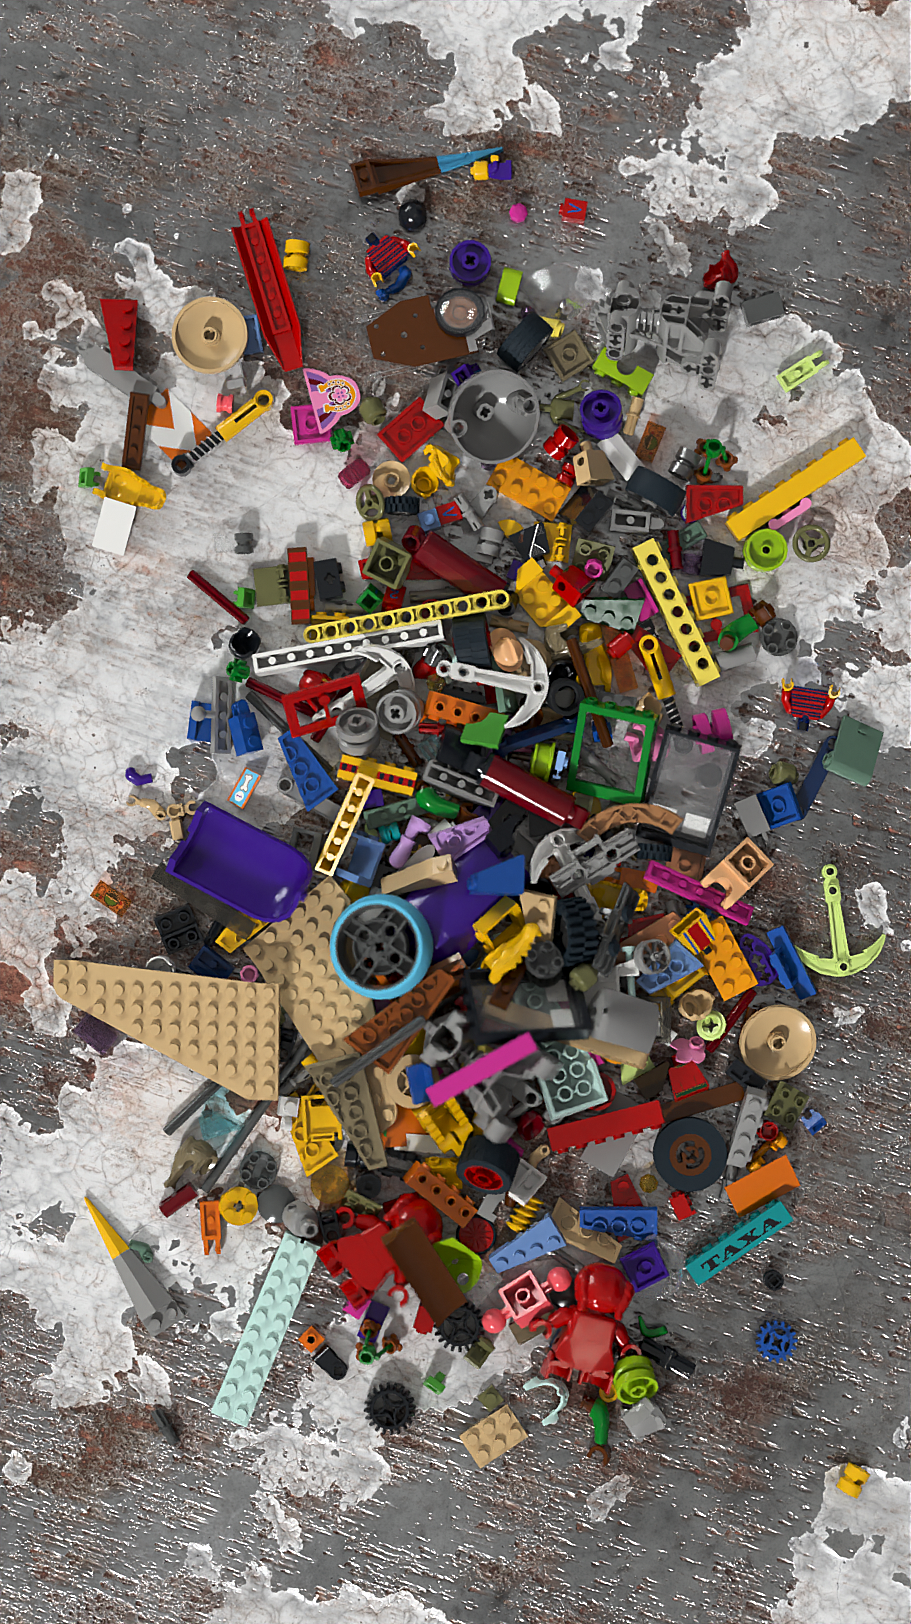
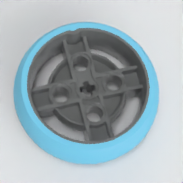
M375 894L355 901L341 913L331 933L330 956L336 973L351 990L368 998L391 999L409 992L425 976L432 960L433 939L426 919L412 904L393 895ZM374 908L393 910L388 918H374L367 922L359 918L361 914ZM409 924L416 938L417 952L415 958L409 954L410 942L405 931ZM391 925L396 930L393 936L389 934V927ZM365 930L369 933V939L367 941L364 940L362 936ZM348 936L354 939L353 953L357 961L354 969L347 955ZM379 943H384V944H383V948H385L384 950H379V949H380ZM395 953L400 955L399 963H396L393 959ZM369 958H372L374 961L372 968L367 964ZM398 971L404 976L403 979L391 985L379 986L370 983L375 975L386 976Z

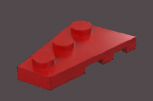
M685 486V491L687 492L685 495V524L743 505V486Z
M636 625L634 633H628L635 641L631 650L648 672L639 648V642L643 636L650 633ZM646 639L643 643L644 647L648 650L654 647V642L651 639ZM658 639L670 673L682 655ZM652 653L651 656H652V659H653L655 668H656V670H657V672H658V671H660V670H659L657 661H656V659H655L654 653Z
M628 1173L610 1181L613 1207H644ZM617 1236L618 1243L629 1238V1236Z

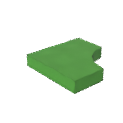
M490 712L487 718L481 722L474 724L466 723L461 736V743L499 749L505 732L504 725L509 721V715Z

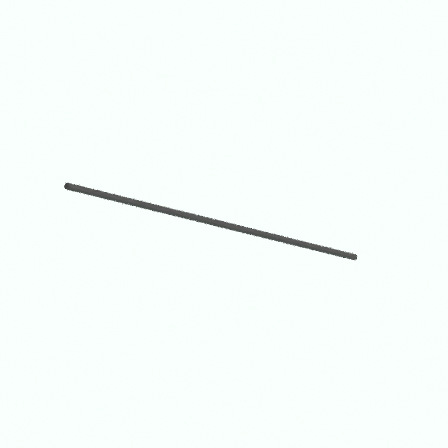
M509 752L507 756L502 758L506 761H509L511 759L512 753ZM473 804L470 813H473L478 805ZM435 850V854L433 857L440 856L437 850ZM412 891L406 892L402 899L405 900ZM391 925L389 927V933L394 926ZM305 1040L301 1042L281 1071L280 1087L287 1081L286 1079L290 1077L308 1051L309 1046ZM273 1100L260 1101L201 1186L204 1192H210Z

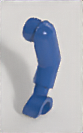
M407 266L400 267V274L395 283L389 285L386 289H378L375 292L381 301H387L389 294L393 295L405 288L412 275L411 270Z

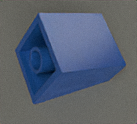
M525 855L510 858L470 875V878L467 879V890H470V895L518 896L524 894Z

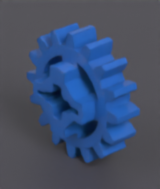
M775 1319L772 1325L767 1321V1327L760 1326L762 1332H756L759 1339L755 1340V1343L760 1345L757 1351H763L761 1354L763 1358L768 1355L769 1362L773 1358H775L777 1363H779L780 1358L787 1361L786 1355L788 1354L792 1357L791 1349H797L793 1343L798 1342V1340L792 1337L796 1333L795 1331H789L791 1329L789 1324L784 1327V1321L778 1324ZM775 1329H781L785 1332L778 1333ZM768 1332V1338L766 1341H764V1337ZM773 1334L775 1335V1337H777L778 1339H780V1340L778 1341L780 1348H778V1346L775 1345V1343H773V1342H774ZM789 1341L787 1348L784 1350L785 1343ZM774 1349L778 1354L770 1353L767 1350Z

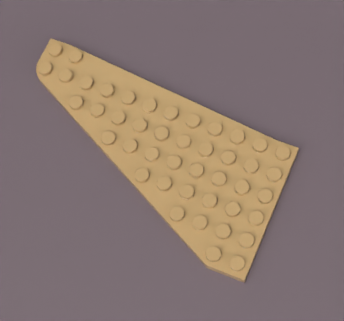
M328 876L311 890L304 903L301 901L289 918L281 922L272 923L243 948L267 983H281L280 1003L318 1062L357 1053L358 1051L343 1041V1039L377 1014L373 998L362 996L351 990L340 979L332 964L330 956L331 933L338 917L352 904L350 897L332 876ZM348 936L347 955L354 969L357 965L353 953L354 939ZM372 1062L365 1067L382 1134L396 1121L398 1106L387 1092L385 1084L387 1073Z
M54 960L53 986L56 994L61 999L247 1100H280L281 983H255L80 960Z

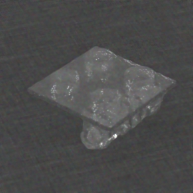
M481 1257L482 1270L479 1280L470 1291L463 1293L477 1308L480 1307L503 1280L502 1276L492 1269ZM461 1273L457 1278L458 1283L465 1285L469 1279L468 1275Z

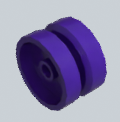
M465 240L458 243L452 249L450 273L458 284L465 287H476L488 278L491 271V255L482 243L475 240ZM472 262L474 265H467V263Z
M596 390L587 394L581 401V422L583 430L588 436L604 440L618 434L623 426L624 419L622 405L616 394L608 390Z

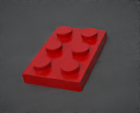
M418 397L377 433L381 441L402 464L445 427V424L440 419L436 420L422 411L424 401L421 397Z

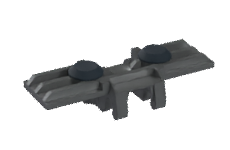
M625 882L614 909L601 907L599 910V914L605 915L604 918L607 922L605 927H596V930H598L596 938L601 943L592 966L607 978L612 972L618 953L622 951L619 944L625 927L628 924H632L633 921L631 919L640 899L639 894Z

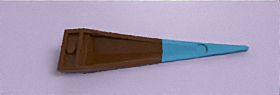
M503 147L433 157L366 159L352 163L350 166L359 196L363 197L377 192L382 194L501 153L504 150Z

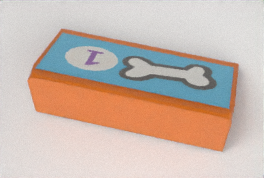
M245 767L227 801L244 810L262 776Z

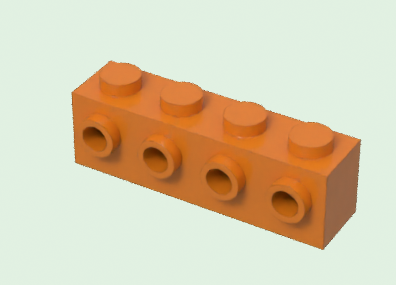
M429 691L424 707V714L428 715V719L438 722L439 719L446 720V724L457 727V724L464 725V728L466 723L474 724L481 722L487 718L490 712L505 715L504 713H499L496 709L434 691Z
M416 1160L402 1179L412 1189L464 1228L478 1211L474 1206L476 1202L469 1196L464 1198L460 1195L461 1190L452 1184L450 1187L446 1184L447 1179L441 1174L435 1175L432 1173L433 1168L426 1162L421 1164Z

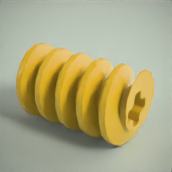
M532 1196L525 1206L517 1202L520 1208H513L517 1214H510V1218L513 1221H506L509 1228L517 1233L529 1229L526 1224H533L530 1217L536 1218L537 1215L534 1211L541 1210L537 1204H544L542 1200L535 1196Z

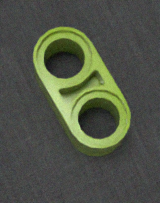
M504 267L495 302L510 306L515 305L523 271Z

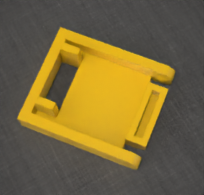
M323 1094L301 1096L304 1142H308L307 1134H311V1142L334 1141V1132H338V1140H342V1125L329 1105L311 1107V1099H323Z

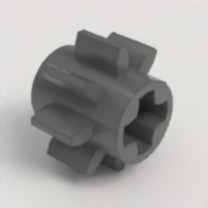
M439 643L428 644L422 654L426 656L425 662L432 667H437L438 663L446 660L448 656L445 653V647Z

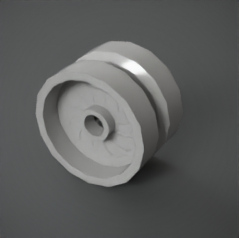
M406 688L391 691L382 697L376 706L378 723L384 730L392 734H402L414 728L420 723L424 714L422 699L416 692Z
M354 707L340 713L336 719V731L338 734V744L343 752L353 756H362L376 750L380 744V731L378 729L379 724L376 713L364 707Z

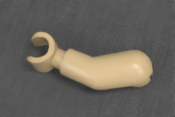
M134 794L129 795V797L135 799V802L129 803L126 801L128 806L140 805V807L148 808L153 816L160 821L166 818L167 813L156 800L139 799Z
M546 1144L540 1145L530 1154L528 1163L537 1169L538 1162L550 1154L549 1146Z

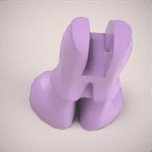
M411 816L405 834L401 835L399 844L389 857V862L395 869H400L405 865L416 844L414 839L420 833L428 834L432 830L431 826L418 817Z

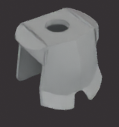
M645 1396L637 1404L620 1406L621 1417L632 1435L639 1442H643L646 1435L666 1428V1417L653 1397L648 1399Z

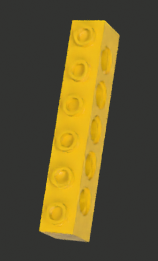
M360 763L317 860L315 870L333 876L378 773L377 770Z

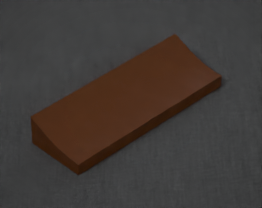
M415 1217L380 1237L385 1248L437 1328L456 1309L468 1302Z

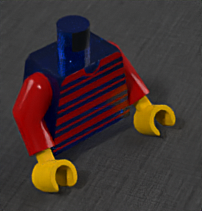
M372 232L365 238L366 242L371 246L366 251L367 256L364 259L366 273L371 278L374 287H377V281L381 280L384 283V280L410 259V254L415 258L416 255L413 252L415 250L421 251L416 243H410L396 236L389 237L385 235L379 239Z
M782 678L781 702L786 713L790 714V718L798 719L797 730L808 732L810 721L817 722L829 713L836 698L840 695L841 688L839 687L838 691L833 692V685H830L828 694V691L794 686L792 678L789 684H785V679Z

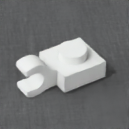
M280 1095L277 1115L282 1116L280 1128L283 1130L291 1131L292 1117H297L299 1097Z

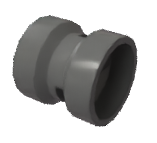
M253 533L234 534V540L238 544L235 547V554L254 553V547L250 545L253 541Z

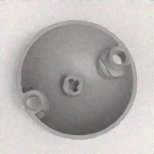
M500 369L480 371L467 378L455 391L450 401L445 429L451 434L461 451L471 459L485 464H498L509 461L528 447L537 431L540 411L536 394L526 380L513 372ZM529 400V406L524 408L525 402Z

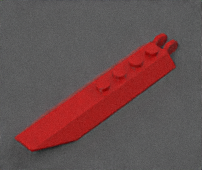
M250 208L249 214L253 222L246 224L244 213L240 211L238 215L241 226L231 227L263 336L284 372L303 367L301 326L268 217L257 221L254 209Z

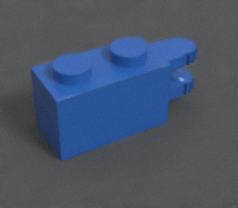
M241 699L231 704L233 717L228 719L236 756L252 754L263 750L255 712L250 713L246 700Z

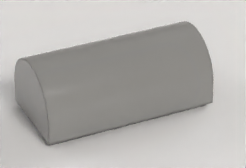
M751 642L737 646L731 651H721L714 654L721 672L757 661Z

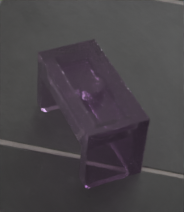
M89 1013L85 1015L73 1030L77 1036L102 1056L107 1053L119 1038L118 1035Z

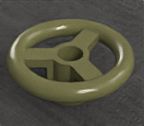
M365 484L359 488L356 494V507L362 518L375 522L383 516L385 500L382 492L375 485ZM365 492L366 500L364 507H362L361 499L362 494ZM369 509L378 510V513L375 516H369L367 514Z
M805 525L794 534L792 541L793 550L805 562L820 561L830 550V537L818 525ZM815 530L819 532L823 536V538L816 539L814 537H809L805 531ZM800 536L804 539L802 547L806 551L805 555L800 551L798 547V540ZM808 541H813L814 547H810ZM825 544L823 551L819 555L810 557L818 545Z

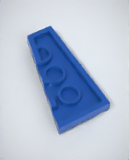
M289 730L278 738L306 810L309 812L339 789L301 736L292 739Z
M580 1206V1227L603 1233L607 1231L621 1237L623 1235L629 1236L638 1241H654L657 1245V1207Z

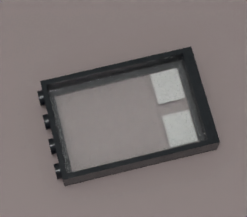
M676 723L667 724L644 803L666 808L678 814L684 820L673 834L648 823H638L635 836L709 857L742 745L733 739H720L715 734H702L701 731L694 728L688 730Z
M577 965L562 967L560 981L550 988H541L534 985L530 981L526 970L507 1011L488 1004L497 985L489 980L492 971L490 968L464 970L463 976L459 979V986L464 992L463 1005L467 1006L466 1019L467 1022H470L469 1034L470 1038L474 1041V1045L508 1044L527 1032L530 1033L534 1042L589 1039L592 1025L584 991L575 990L569 983L571 981L569 974Z

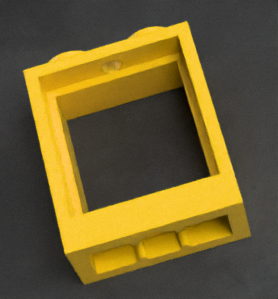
M504 896L472 927L476 932L474 934L475 937L483 943V950L489 954L499 945L515 937L526 924L524 914L517 902ZM508 914L513 923L491 942L486 933Z

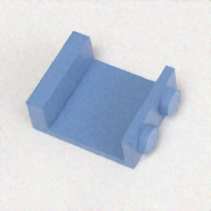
M357 830L356 833H351V836L358 838L348 870L336 867L334 875L371 888L386 844L379 842V837Z

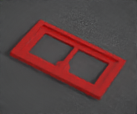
M748 583L728 587L730 597L740 596L744 615L749 613L753 616L750 612L753 604ZM686 596V606H692L691 597ZM674 607L672 610L673 615L680 617L681 610L678 607ZM716 617L713 618L710 624L713 631L703 632L704 638L702 639L704 643L718 640L722 630V622ZM683 624L681 626V631L683 634L687 635L688 633L686 625ZM693 641L689 644V646L697 645V643Z
M359 673L281 695L292 739L336 726V719L339 715L330 717L327 706L330 698L327 693L351 686L356 707L368 709ZM319 696L318 702L324 707L327 719L300 726L294 703Z

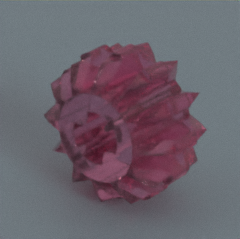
M358 458L350 463L338 474L341 484L347 489L357 485L370 474L369 465L362 458Z

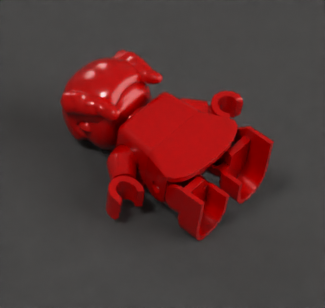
M404 1193L397 1199L392 1209L383 1216L385 1221L391 1222V1230L384 1221H381L373 1214H358L355 1216L350 1208L341 1207L337 1209L336 1214L339 1216L343 1214L350 1215L349 1222L342 1226L343 1230H349L356 1225V1228L363 1230V1232L331 1241L317 1250L316 1254L334 1279L344 1273L346 1268L350 1272L352 1278L343 1282L339 1287L352 1307L357 1311L364 1306L368 1300L374 1297V1290L377 1292L393 1273V1283L396 1285L391 1287L387 1294L388 1296H393L397 1291L402 1292L404 1298L399 1304L401 1308L405 1307L409 1302V1293L405 1289V1286H408V1281L385 1248L380 1237L415 1217L431 1244L434 1245L443 1238L441 1215L432 1203L417 1197L413 1193Z
M591 1263L584 1266L575 1276L574 1296L578 1302L577 1305L572 1304L569 1307L558 1308L548 1316V1320L542 1317L532 1319L529 1323V1330L534 1332L538 1326L545 1325V1330L542 1334L547 1340L552 1334V1328L557 1329L561 1327L562 1329L554 1339L551 1346L552 1349L548 1352L547 1357L543 1359L540 1373L544 1378L548 1379L549 1373L563 1377L569 1382L574 1368L579 1370L576 1380L578 1384L581 1385L582 1382L596 1385L609 1395L614 1379L613 1341L619 1346L618 1356L621 1359L625 1358V1352L628 1349H633V1356H642L641 1349L634 1342L629 1341L630 1338L626 1327L620 1322L624 1311L632 1301L635 1290L633 1284L626 1279L625 1275L618 1268L605 1263ZM615 1312V1319L608 1313Z

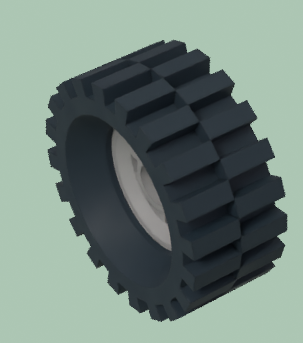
M581 896L557 899L554 932L561 931L563 936L559 939L553 938L552 943L561 952L564 961L562 967L575 966L580 963H591L595 959L594 954L597 953L596 946L599 942L596 939V935H598V930H596L595 926L597 921L593 918L595 914L593 910H590V903H587V899Z

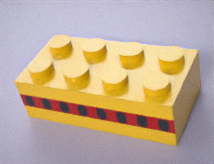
M342 754L337 774L338 779L352 782L361 763L378 771L372 787L413 797L418 773H415L414 768L404 766L403 769L396 768V764L385 761L383 765L377 763L378 759L366 757V760L359 759V756Z

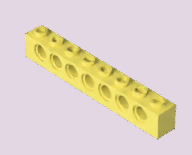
M652 538L632 548L630 551L696 687H700L720 677V667L717 662H713L710 656L712 651L709 645H705L702 639L704 638L700 627L697 628L694 623L696 620L692 610H688L686 606L687 599L685 595L680 593L677 588L679 583L676 577L672 576L669 571L671 567L666 558L663 559L660 553L662 548L659 542ZM651 555L656 558L655 565L648 563V556ZM657 573L664 575L663 583L656 580ZM665 590H670L673 593L671 600L665 598ZM674 607H678L681 610L680 617L673 615L672 610ZM683 624L687 625L690 629L687 635L681 631ZM692 641L698 645L696 652L691 651L689 648V644ZM699 659H704V660H705V662H706V667H705V669L699 668V666H698V660H699Z

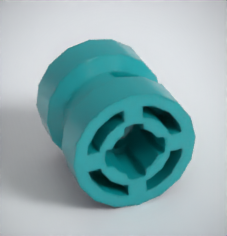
M397 821L392 822L389 826L382 825L378 827L382 843L389 844L392 840L399 841L401 839V832Z

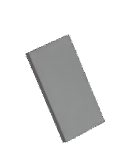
M617 1091L613 1102L607 1108L605 1114L641 1104ZM632 1132L624 1133V1138L614 1140L613 1137L606 1138V1142L596 1145L594 1141L589 1142L580 1159L614 1178L638 1134L632 1135Z

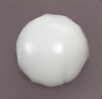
M159 955L153 957L146 964V968L150 970L176 973L174 962L166 956Z

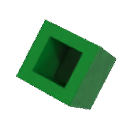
M370 583L358 596L356 603L371 614L383 601L385 594Z

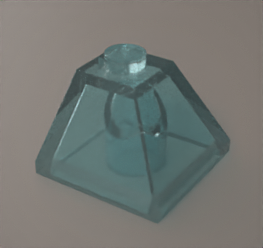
M213 1108L202 1111V1116L198 1117L204 1141L243 1127L241 1121L219 1110L213 1111Z

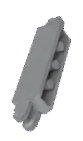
M83 340L79 342L75 349L84 357V363L89 370L129 398L131 391L150 394L149 405L152 403L160 409L166 407L167 402L164 396L158 393L157 383L153 379L148 377L146 380L141 376L142 372L135 367L133 371L114 370L112 357L109 354L110 350L102 344L100 347L96 344L93 346Z

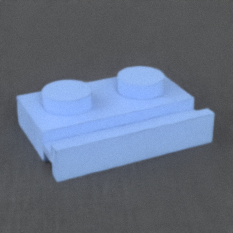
M557 752L555 768L553 769L556 774L552 776L551 780L559 781L561 777L558 774L562 772V769L566 770L569 757H565L566 752Z

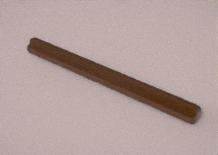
M577 638L568 639L566 644L585 698H597ZM591 713L602 747H611L613 741L604 716Z

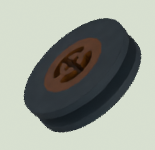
M684 1117L669 1122L659 1132L653 1146V1160L659 1175L667 1184L681 1191L694 1192L706 1189L719 1179L726 1166L727 1148L722 1135L712 1124L697 1117ZM694 1141L692 1145H685L684 1148L689 1152L693 1150V1154L697 1158H699L698 1148H703V1158L697 1166L686 1167L687 1164H692L696 1161L692 1157L687 1159L686 1153L682 1150V1160L677 1161L676 1151L683 1142Z

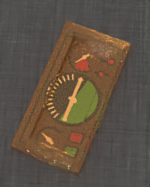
M648 421L635 453L638 459L652 464L666 427Z
M100 880L90 895L120 917L124 916L133 902L102 880Z

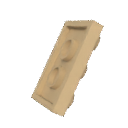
M507 1403L459 1435V1438L480 1469L528 1437L527 1432Z

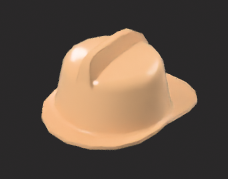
M496 628L490 633L492 643L490 649L498 667L504 671L513 672L522 665L523 647L510 630Z

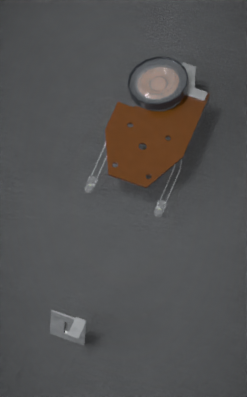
M454 288L445 292L437 301L435 313L434 308H431L428 295L400 301L389 310H385L384 314L366 326L373 359L407 365L405 367L412 366L417 369V366L479 353L476 338L490 330L492 336H494L495 332L489 302L485 306L487 320L484 321L485 309L480 296L466 288ZM367 314L355 317L356 323L372 320L368 319ZM402 332L407 333L406 338L401 337ZM239 359L243 378L226 381L227 387L230 390L245 386L248 393L249 389L245 381L247 380L246 372H243V363ZM382 372L371 373L368 375V379L371 381L382 379Z

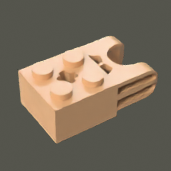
M747 836L700 881V884L704 888L713 883L721 884L726 891V896L721 902V906L727 910L774 864Z

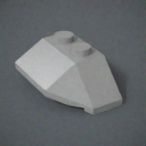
M435 759L428 762L422 777L425 782L436 790L474 805L494 808L498 798L496 793L475 783L478 776Z

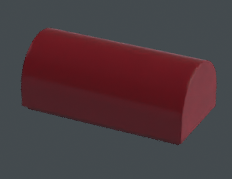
M188 1182L160 1202L159 1209L168 1218L199 1194L192 1183Z

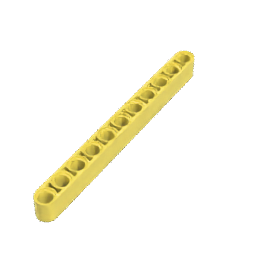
M504 590L490 591L313 625L304 630L303 636L307 642L317 643L439 619L446 620L504 609L510 605L511 597ZM500 594H505L506 596L504 604L497 603V597ZM480 598L487 599V605L484 608L478 606ZM466 601L468 609L461 612L459 605L461 602ZM443 605L449 606V613L446 615L440 613ZM428 608L430 616L427 619H423L421 613L424 609ZM406 612H410L412 615L409 622L403 621V615ZM386 616H391L393 619L392 624L389 626L384 624ZM372 619L374 626L372 629L367 630L365 623L367 620ZM349 623H354L355 630L352 633L347 632V625ZM334 626L336 628V634L330 637L328 634V630L330 627ZM316 630L318 633L315 640H311L309 637L310 632Z

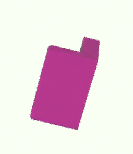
M642 578L626 586L624 593L628 599L645 598L638 619L640 623L659 612Z

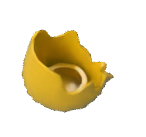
M419 467L413 473L411 487L418 496L427 499L438 490V477L430 467Z

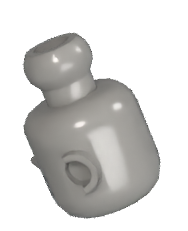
M293 1201L284 1208L282 1212L283 1223L294 1235L311 1238L318 1232V1217L314 1207H309L302 1201Z

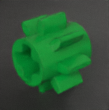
M344 428L334 431L333 436L330 437L333 450L338 449L340 453L350 450L351 444L355 443L351 431L346 432Z
M234 658V662L228 663L226 673L230 676L229 680L242 683V679L245 680L249 677L250 667L246 665L247 661Z

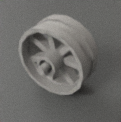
M659 939L642 941L636 946L634 951L635 965L644 974L652 975L664 972L671 961L668 946ZM648 943H652L651 950L647 945ZM656 962L660 964V967L658 969L656 966ZM650 963H651V966H652V970H650V969L648 968V966H649Z

